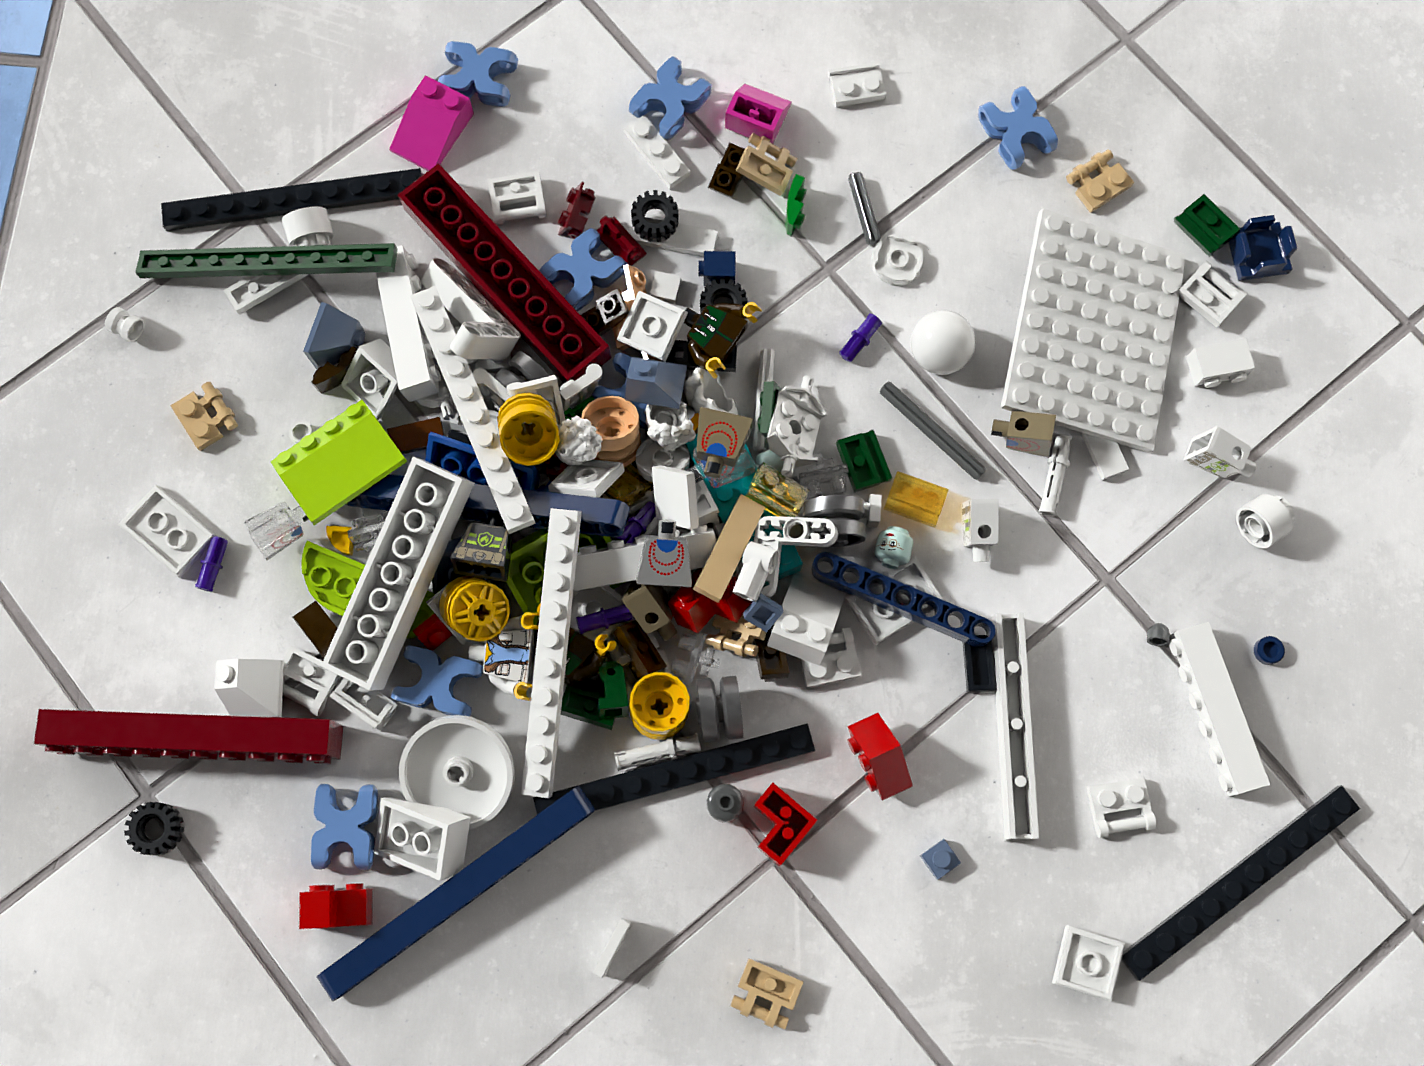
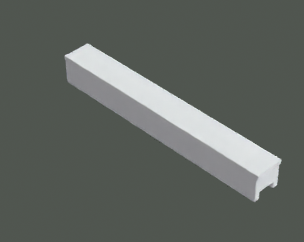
M995 613L991 616V621L996 630L995 636L992 639L996 680L995 698L1004 841H1034V839L1039 838L1024 613Z

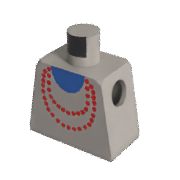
M659 520L658 536L647 535L645 537L636 575L637 584L692 587L688 542L684 537H675L676 521Z

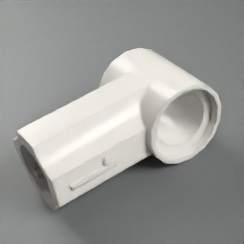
M752 541L749 542L743 554V568L732 592L743 599L757 602L768 574H772L777 566L779 551Z

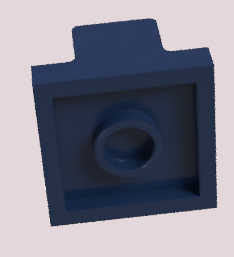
M1274 215L1250 218L1240 228V233L1228 242L1238 281L1289 274L1293 270L1290 256L1297 250L1292 226H1285L1282 229L1280 222H1275Z

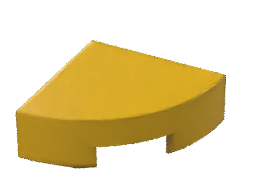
M326 526V533L331 544L339 552L353 556L356 529L354 527Z

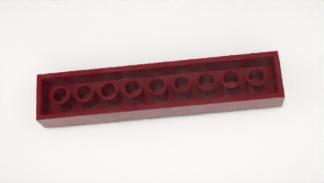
M439 163L398 194L404 210L488 302L519 331L521 338L563 383L571 379L576 381L585 375L586 369L590 364H598L602 367L612 358L609 345Z
M39 709L34 744L44 746L45 752H54L60 755L82 753L88 756L111 754L116 757L139 755L145 758L168 756L173 759H189L190 754V757H196L201 760H217L219 755V758H225L230 761H246V756H248V759H254L258 762H274L275 757H277V760H282L286 763H303V758H306V761H311L315 764H331L332 759L341 760L344 726L330 719Z

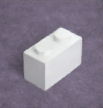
M1246 338L1197 347L1186 357L1195 387L1205 385V388H1211L1227 380H1230L1231 383H1237L1247 379V375L1255 369Z

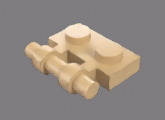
M752 133L748 142L756 146V149L748 146L744 150L736 171L781 196L793 172L784 165L787 164L793 167L797 158L789 154L790 151L782 147L780 149L770 143V139L767 137H760ZM765 152L772 155L776 159L773 160L772 158L766 156Z
M1106 150L1103 153L1098 152L1091 157L1089 162L1084 165L1079 164L1073 168L1072 173L1066 176L1069 184L1072 185L1077 181L1080 183L1081 187L1077 189L1075 194L1090 213L1132 187L1134 183L1119 163L1111 168L1109 167L1107 162L1113 159V153L1110 150ZM1096 169L1100 175L1091 179L1089 173Z
M206 382L201 386L205 392L204 397L201 399L193 391L170 405L199 451L224 437L219 430L223 425L229 431L234 430L238 426L232 409L226 407L222 400L223 395L219 389L214 388L211 382ZM211 406L217 411V415L213 418L207 411Z
M716 614L712 626L720 629V632L717 635L708 634L705 642L708 645H712L716 650L725 651L727 649L735 651V654L746 657L750 655L755 657L758 654L759 648L756 645H752L754 638L764 640L767 632L745 620L743 615L737 622H734ZM733 633L741 635V638L737 641L731 639Z
M748 958L738 984L739 988L748 991L747 996L743 999L734 995L730 1007L740 1010L741 1015L746 1017L751 1015L765 1021L764 1024L773 1028L775 1025L785 1030L789 1018L779 1014L781 1006L793 1010L803 981ZM757 995L772 1001L770 1010L754 1004Z

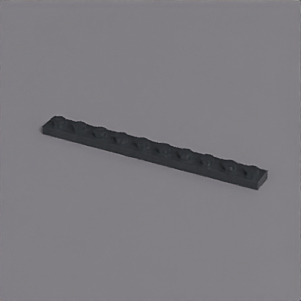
M421 168L165 202L161 203L163 228L166 231L282 216L306 207L334 209L399 200L398 194L422 176Z
M807 723L552 792V797L550 798L533 797L538 815L565 794L579 786L595 810L598 811L815 752V747Z
M1342 785L1336 786L1126 949L1121 960L1135 979L1141 981L1360 810V807Z

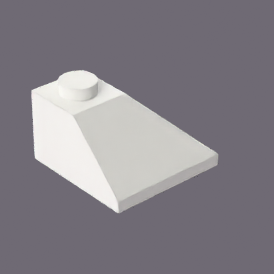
M382 339L359 346L341 383V386L358 402L360 400L364 401L377 420L382 418L398 387L391 348Z
M268 659L216 661L214 689L229 715L281 717L284 661Z

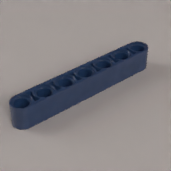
M821 552L813 561L811 571L814 578L818 581L974 647H983L995 636V626L989 619L833 553ZM822 561L828 562L832 566V571L824 573L819 570L817 564ZM852 572L857 576L858 581L853 584L845 581L843 574ZM872 583L880 584L883 588V593L879 595L872 593L869 585ZM897 594L906 595L909 604L905 606L898 604L895 596ZM922 605L932 606L935 611L934 616L928 617L924 615L921 609ZM948 616L958 617L961 623L960 627L954 628L950 626ZM974 627L984 628L987 634L986 639L978 638L974 633Z

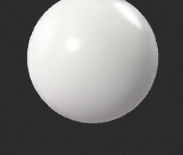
M940 310L924 316L916 324L911 336V350L916 362L923 369L933 374L947 375L959 371L970 361L975 349V334L970 323L963 316L952 311Z

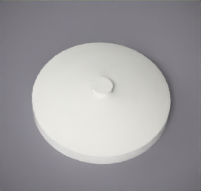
M462 715L441 717L424 725L406 744L399 764V781L406 801L448 808L471 817L469 830L484 825L501 811L511 795L515 780L513 757L502 736L485 722Z

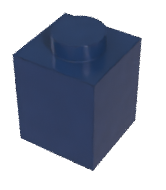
M704 251V261H699L698 277H704V286L707 284L711 286V281L713 280L720 283V278H725V283H728L729 279L734 280L735 285L736 251Z

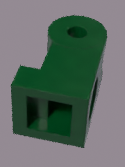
M616 661L604 662L599 669L598 683L604 691V698L598 699L599 720L627 717L628 699L623 667Z

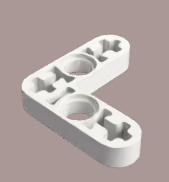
M779 516L761 518L755 528L754 542L779 551L777 566L773 573L768 574L766 578L769 586L764 587L761 593L769 598L776 592L782 545L830 546L835 543L838 537V530L830 520L824 518ZM769 524H771L775 529L783 530L784 537L782 538V534L778 531H772L770 536H767L763 530L768 529ZM802 525L804 527L802 536L791 538L789 532L792 526ZM812 525L813 531L819 532L823 531L824 527H827L831 533L826 534L825 539H822L817 533H811V539H809V526Z

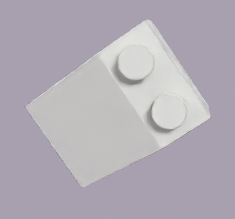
M794 574L782 604L784 612L775 622L767 646L820 666L846 593Z
M386 797L381 798L374 854L439 881L454 876L463 869L471 817L448 808Z

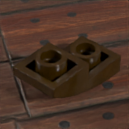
M729 142L720 164L718 163L708 185L709 189L730 198L733 197L744 176L736 171L744 153V148Z
M617 288L596 300L597 305L581 314V316L599 336H602L620 323L629 314L621 290Z
M352 346L349 351L344 352L340 356L337 366L327 361L324 366L319 367L315 371L311 383L318 392L322 394L341 385L358 350L357 348Z
M315 600L292 616V618L324 659L338 628Z

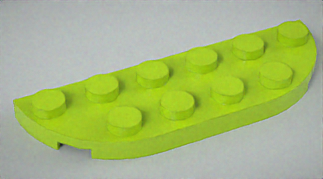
M307 541L302 553L301 569L308 591L323 607L343 617L365 564ZM426 592L406 639L418 638L413 630L434 614V611L426 603L435 595L434 593Z

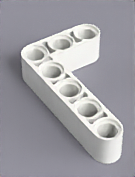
M433 258L421 283L426 289L436 286L444 307L462 324L450 345L451 350L465 359H507L521 336L519 331L452 265L440 258Z

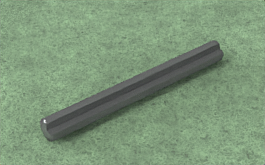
M889 381L882 386L880 394L962 469L976 480L982 476L986 468L903 392Z

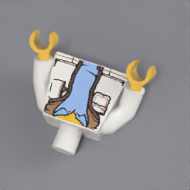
M526 612L522 616L509 619L501 633L490 640H486L485 645L471 644L469 648V660L484 662L483 673L489 674V680L504 693L526 701H531V698L527 697L526 692L528 688H532L535 631L530 629H538L539 626L533 623L534 617L540 616L539 613Z

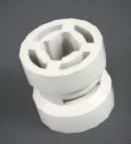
M121 307L113 308L105 320V329L113 334H120L128 342L136 341L141 336L145 326L142 318L136 315L130 316Z

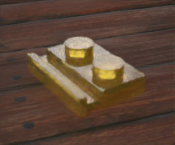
M763 462L758 467L745 497L764 506L765 510L775 516L797 517L810 490L791 478L785 477L781 472Z
M631 464L624 467V473L604 492L609 498L620 500L628 506L644 497L645 492L648 490H654L653 482L645 480L639 474L638 469Z
M897 471L883 509L935 528L949 489Z

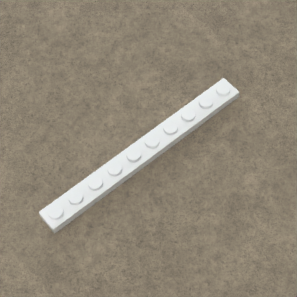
M436 286L410 295L508 533L511 534L535 524L510 461L501 448L499 435L469 364L465 358L458 356L450 348L456 334Z
M553 508L550 510L521 790L523 795L543 798L552 797L582 511Z

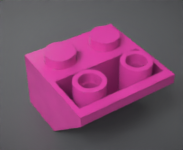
M744 84L735 91L727 108L725 128L749 138L752 133L760 137L765 136L773 144L792 102Z

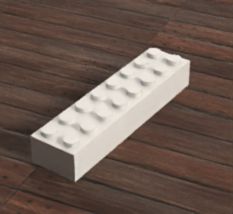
M413 457L321 667L367 690H384L475 484L474 482L428 461Z

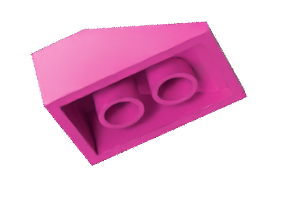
M425 75L410 98L389 148L390 151L426 171H429L438 163L441 164L474 115L470 98Z

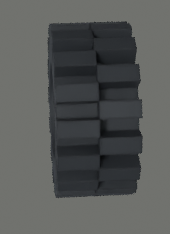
M653 190V195L646 191L644 192V198L639 195L637 202H633V209H631L632 226H634L636 234L640 233V238L644 240L647 236L648 242H652L653 238H657V242H662L661 237L664 236L665 240L670 238V233L674 234L676 232V227L678 228L679 224L678 205L673 201L671 195L667 198L664 191H662L661 195H658V190ZM659 209L664 212L665 218L662 222L654 224L649 223L645 219V214L649 210Z
M720 278V283L713 280L711 281V286L707 284L704 287V292L702 291L700 313H702L707 304L713 306L714 301L721 296L729 297L734 304L746 305L748 303L746 292L744 289L741 290L739 283L734 285V280L729 279L728 283H725V278Z
M147 802L146 805H139L136 807L138 811H132L129 814L132 817L131 821L126 820L125 825L129 826V830H124V836H129L130 838L126 842L128 845H133L132 849L135 852H141L140 854L164 855L168 853V850H173L177 847L175 842H180L182 839L179 834L184 832V827H181L180 823L184 821L183 817H178L180 812L177 809H173V806L159 802ZM158 817L164 823V833L160 838L150 840L145 835V825L150 819Z

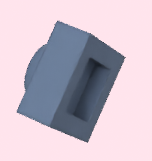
M760 593L757 602L752 601L743 612V618L767 632L783 614V606Z
M945 839L940 840L920 855L936 880H939L961 864Z

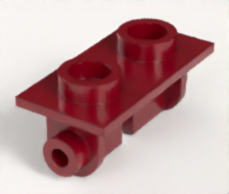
M583 181L576 188L572 187L566 199V202L569 203L567 211L563 210L558 220V225L561 226L558 232L559 236L564 231L569 232V237L576 239L584 231L588 218L579 213L582 212L589 215L596 197L592 189H582L585 183Z
M604 216L600 220L601 227L597 229V232L600 234L601 241L614 256L622 257L627 264L633 266L647 255L646 251L615 217L609 218Z

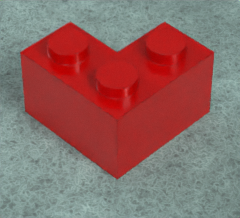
M698 568L691 575L692 587H681L668 601L677 625L699 633L714 614L737 622L751 604V601L743 599L732 592L738 578L731 577L721 600L717 603L693 590L703 568Z
M879 713L847 726L851 738L847 739L852 753L854 755L859 754V762L863 770L868 772L865 780L871 792L876 791L883 801L913 787L901 745Z
M773 782L753 806L775 825L757 848L774 863L781 866L817 822V819Z
M364 883L346 884V890H335V885L309 886V892H300L299 929L373 925L372 889H364Z

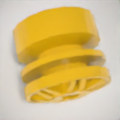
M533 393L516 394L504 402L500 407L497 422L501 448L506 456L515 463L526 466L537 465L548 460L556 452L560 441L555 412L550 403L542 396Z
M461 576L454 579L445 587L439 601L440 615L446 625L468 640L478 642L490 640L501 633L508 622L510 614L509 601L504 592L494 584L479 577ZM481 606L482 611H477V615L474 614V610L479 609Z
M664 672L648 674L635 684L630 694V717L634 727L641 735L653 740H665L668 737L675 736L683 729L688 719L690 702L686 686L678 677ZM658 703L661 704L662 708H665L661 715H658L657 710H654Z

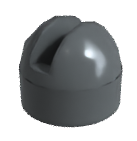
M1156 623L1149 627L1147 643L1154 646L1168 645L1170 643L1168 627L1162 623Z

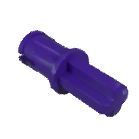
M870 313L860 327L852 331V337L839 353L844 360L848 362L853 361L861 349L870 344L869 339L882 325V321L876 315Z
M648 501L634 517H630L623 535L615 537L614 541L624 540V544L633 543L636 537H639L640 534H645L647 531L646 527L656 517L655 503Z
M217 536L211 539L205 560H201L203 565L195 588L213 592L219 570L223 569L221 562L228 540Z
M623 604L606 610L602 607L598 612L581 617L578 616L576 617V622L582 635L583 633L600 628L607 630L611 625L632 620L633 615L626 605Z

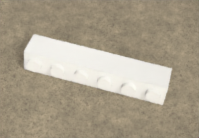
M403 245L397 247L395 272H376L398 388L404 397L411 402L439 393L438 381H441V376L437 366L434 365L433 358H435V355L410 298V295L422 291L421 282L415 274V269H418V265L414 255L408 254Z
M699 525V528L682 534L679 533V530H676L675 537L687 539L690 570L703 568L716 544L714 530L712 528L707 529V525ZM647 535L636 537L633 543L624 544V540L608 542L605 548L596 549V545L579 548L580 552L577 553L573 591L636 580L643 545Z
M1206 622L1174 632L1170 635L1169 647L1172 654L1177 656L1180 664V677L1183 682L1187 683L1190 691L1189 701L1193 709L1197 710L1200 718L1198 722L1199 729L1202 735L1207 737L1210 745L1208 750L1212 762L1217 764L1220 773L1219 783L1222 789L1227 792L1228 796H1233L1270 785L1210 623Z

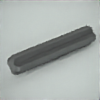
M861 172L851 173L848 181L866 243L868 245L877 244L881 236Z

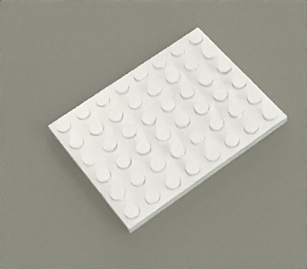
M1042 209L1038 213L1001 408L1009 411L1056 415L1055 425L1117 442L1118 444L1149 453L1153 451L1180 296L1178 291L1182 284L1186 255Z

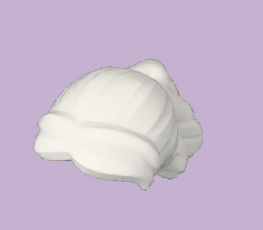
M698 367L693 371V375L684 381L688 405L694 409L696 414H699L700 407L738 415L735 401L732 398L727 399L725 397L724 388L719 383L720 375H718L717 370L714 372L718 377L714 379L708 371Z
M682 401L679 409L647 404L644 411L649 437L651 440L658 442L667 453L673 452L675 448L694 440L696 436L693 430V423L691 420H688L687 405Z
M575 416L571 420L566 419L562 422L559 428L560 441L555 454L567 465L585 464L597 456V453L601 450L603 439L601 435L596 433L597 429L591 425L589 419Z

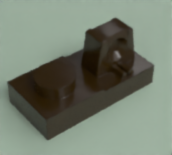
M636 620L618 627L613 632L626 654L632 660L628 666L636 679L654 672H661L667 667L652 641Z
M774 625L767 631L764 640L756 638L753 640V645L759 648L756 659L760 680L764 679L765 682H774L778 678H788L790 674L786 653L767 646Z

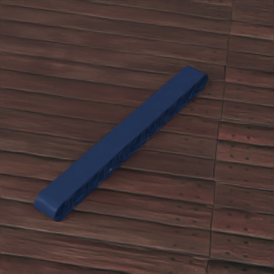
M389 474L345 505L390 511L405 476ZM474 484L459 519L487 522L489 515L501 516L489 485ZM521 489L535 521V524L528 526L530 528L549 530L550 510L553 508L582 511L579 532L581 534L620 537L624 533L630 507L620 500Z
M578 786L565 794L318 974L317 978L331 1001L339 999L594 813L596 810L582 789Z

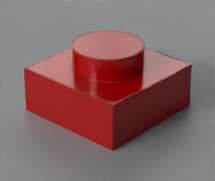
M435 613L413 630L418 639L431 651L453 635Z

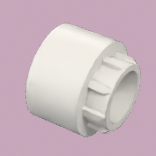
M301 208L286 214L282 218L289 246L331 245L330 240L334 237L326 208Z
M1269 494L1258 496L1238 509L1236 513V522L1241 534L1249 543L1258 548H1268L1288 535L1295 521L1294 510L1289 502L1281 496Z

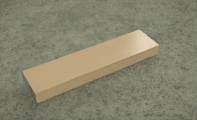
M742 494L738 497L693 590L717 603L721 600L765 509L764 506Z

